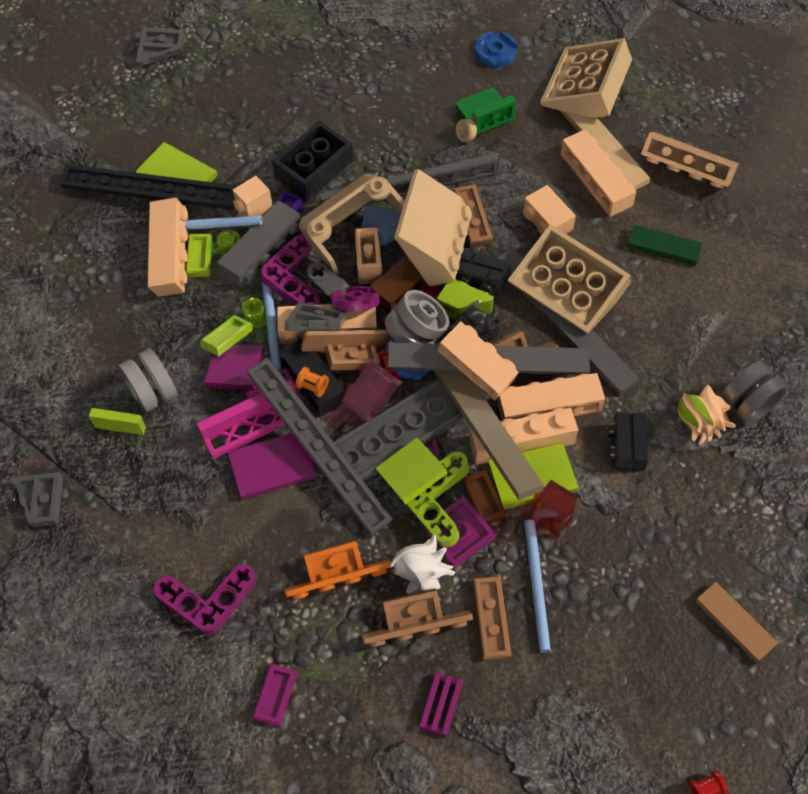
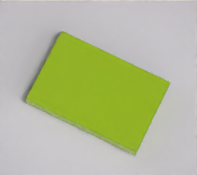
M165 142L135 171L142 174L212 182L218 176L215 169Z
M563 443L521 452L544 485L543 492L521 500L517 499L492 459L488 460L494 485L504 510L578 492L579 487Z

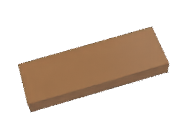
M476 184L453 188V192L459 195L471 209L472 217L467 234L470 248L492 244L493 237Z
M501 576L473 579L483 661L511 659Z
M717 582L696 599L695 602L756 663L778 644Z

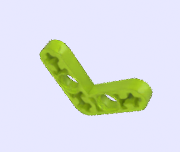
M453 452L440 461L451 476H443V482L440 485L430 486L428 488L429 493L425 490L419 495V500L413 499L406 504L431 535H436L437 543L443 547L455 545L460 535L455 523L435 499L469 473L470 464L466 455L461 452ZM457 462L462 466L460 468H457L456 466L454 467L453 464ZM432 509L438 511L435 519L429 521L424 519L427 511ZM441 523L448 532L450 531L451 535L449 537L442 534L438 527Z

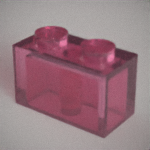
M372 360L362 367L359 372V378L346 389L345 397L342 399L345 405L367 421L379 414L402 382L380 364Z

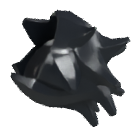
M477 300L466 306L456 323L448 327L446 331L451 332L461 321L464 325L474 328L480 339L490 343L500 331L498 326L500 321L498 319L492 320L482 310L477 309L476 307L481 302Z

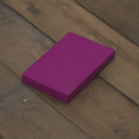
M292 433L228 452L241 500L317 478L312 459Z

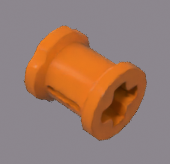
M303 367L296 379V387L310 390L315 393V396L320 398L327 388L329 377L326 375L319 376L310 372L309 368Z

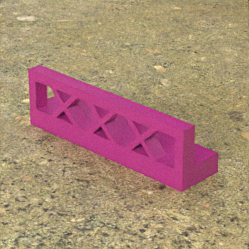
M291 380L286 381V382L289 384V386L292 388V390L296 393V390H295V387H294L292 381H291ZM258 394L197 423L213 459L285 426L284 422L279 419L278 414L262 394ZM266 414L274 416L272 423L268 425L258 423L261 416ZM242 425L251 427L247 435L239 436L235 434L237 428ZM219 436L227 438L225 445L214 449L210 441Z

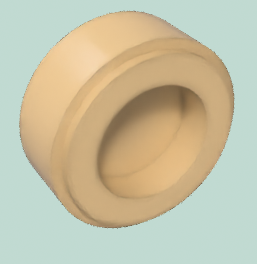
M472 119L459 120L456 125L458 139L462 142L474 140L477 134L475 122Z

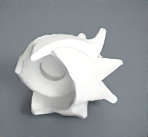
M434 534L424 544H414L401 549L395 555L390 565L391 568L394 566V574L410 581L406 591L408 595L432 589L438 590L441 587L437 580L439 577L455 574V571L451 570L454 568L453 566L441 562L447 548L443 547L436 551L437 541Z

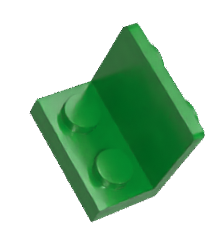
M492 87L457 101L456 108L464 119H472L475 122L477 128L476 135L514 120L516 100L512 95L502 99Z

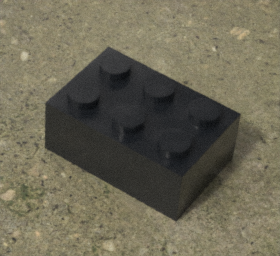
M319 120L272 160L275 179L297 195L304 197V200L308 202L354 161L353 144Z

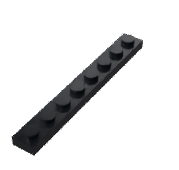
M65 164L59 183L65 189L158 201L177 198L181 204L234 210L233 201L235 198L233 189L237 187V185L71 164Z

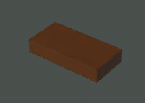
M486 470L462 478V484L472 506L488 525L506 518L507 514Z

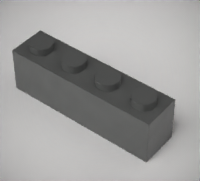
M278 200L262 216V225H253L217 262L220 275L240 289L252 283L256 275L262 270V267L293 237L300 233V213Z

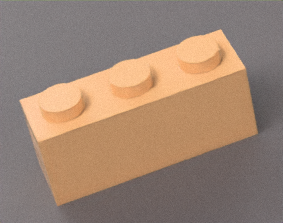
M461 321L440 342L437 350L494 401L514 381L519 373L516 370V366L509 359H503L491 343L484 342L478 337L474 328L464 325Z

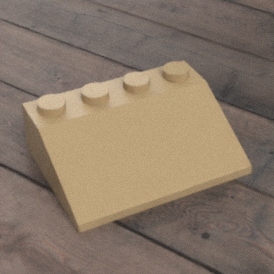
M625 38L565 47L540 101L541 106L587 118L609 116L632 61Z
M416 169L411 179L394 238L429 287L455 281L472 213L470 207L464 203L459 195L421 170Z
M550 224L510 276L508 282L588 334L617 303L628 288L631 275Z

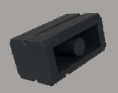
M464 250L455 279L464 281L469 286L484 290L489 294L501 295L505 284L507 285L508 279L511 276L509 261Z
M615 413L613 421L608 422V437H613V445H609V460H613L615 470H645L648 463L646 414Z

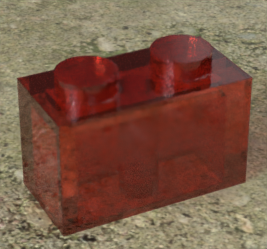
M550 480L546 487L543 488V492L534 495L533 499L536 501L531 508L534 511L532 520L559 538L573 518L578 496Z

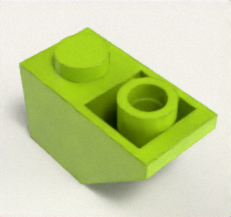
M455 279V281L448 282L437 298V302L444 308L449 318L457 321L463 309L477 300L481 302L476 308L486 314H490L493 310L494 296H491L484 290L473 288L464 281Z

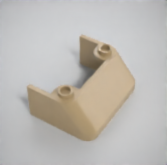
M372 174L362 175L300 220L299 228L302 235L327 267L337 276L340 274L335 261L321 244L330 237L332 228L369 201H380L385 198L401 216L405 201L383 177Z

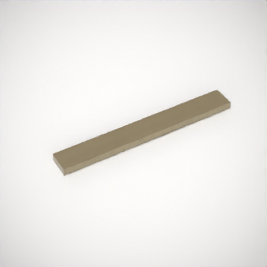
M434 371L517 499L521 500L543 492V483L476 385L460 371Z

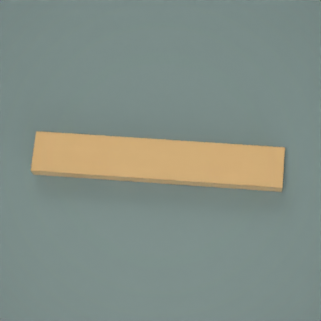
M560 111L578 132L586 129L591 136L595 137L601 149L608 153L610 160L616 167L621 169L623 176L629 183L634 185L636 190L649 184L650 177L597 117L587 118Z

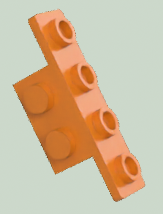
M355 540L304 555L310 582L284 590L286 597L292 596L293 600L308 596V591L318 588L319 592L335 588L334 583L345 581V584L358 582L361 580L360 576L371 573L372 577L387 573L386 568L391 567V561L386 559L363 566Z

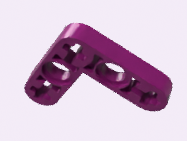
M297 235L262 267L261 281L293 306H296L299 302L305 303V301L308 302L310 300L313 301V303H308L311 305H319L320 303L319 294L291 274L312 252V246L303 235ZM289 257L293 260V263L284 264L281 258ZM288 284L294 285L297 290L288 292L284 289V286Z
M241 564L230 572L207 601H204L171 576L159 578L154 584V593L160 602L200 632L211 635L223 626L254 588L257 578L251 566ZM248 573L249 581L243 580L239 584L238 576L240 574L245 576ZM233 584L234 587L238 585L240 593H237V591L230 585ZM164 586H171L173 592L178 596L174 599L167 592L163 594L162 588ZM224 593H231L234 596L233 602L227 606L221 605L219 603L220 596ZM186 599H193L195 601L194 608L188 612L182 611L180 608L181 603ZM215 605L216 608L223 613L221 615L218 611L215 613V610L212 606ZM213 615L214 623L212 625L207 623L204 626L203 618L205 616L210 618Z

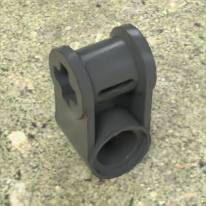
M317 262L308 267V286L319 294L320 299L325 304H331V294L336 290L340 289L341 293L347 292L349 285L346 281L338 277L325 264Z

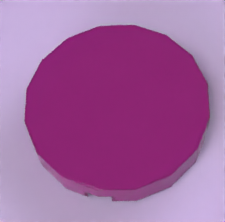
M352 286L347 288V292L341 293L339 289L331 294V306L340 311H365L375 308L380 303L379 292H375L370 287Z

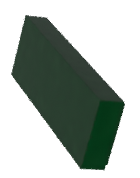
M633 225L627 248L696 266L703 243Z

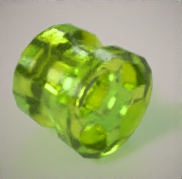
M225 230L217 237V245L222 257L240 240L239 234L234 230Z

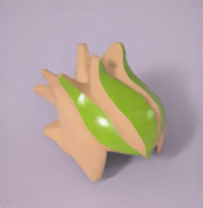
M709 385L703 388L699 396L684 393L678 405L679 418L691 430L692 441H695L698 436L700 437L698 445L701 446L705 440L711 442L713 433L721 438L720 429L726 431L725 427L735 428V424L729 421L725 413L730 409V405L723 398L715 395Z

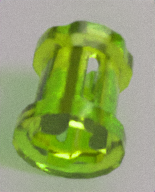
M250 298L244 301L242 311L245 315V320L252 323L253 329L263 327L266 323L263 302L257 298Z

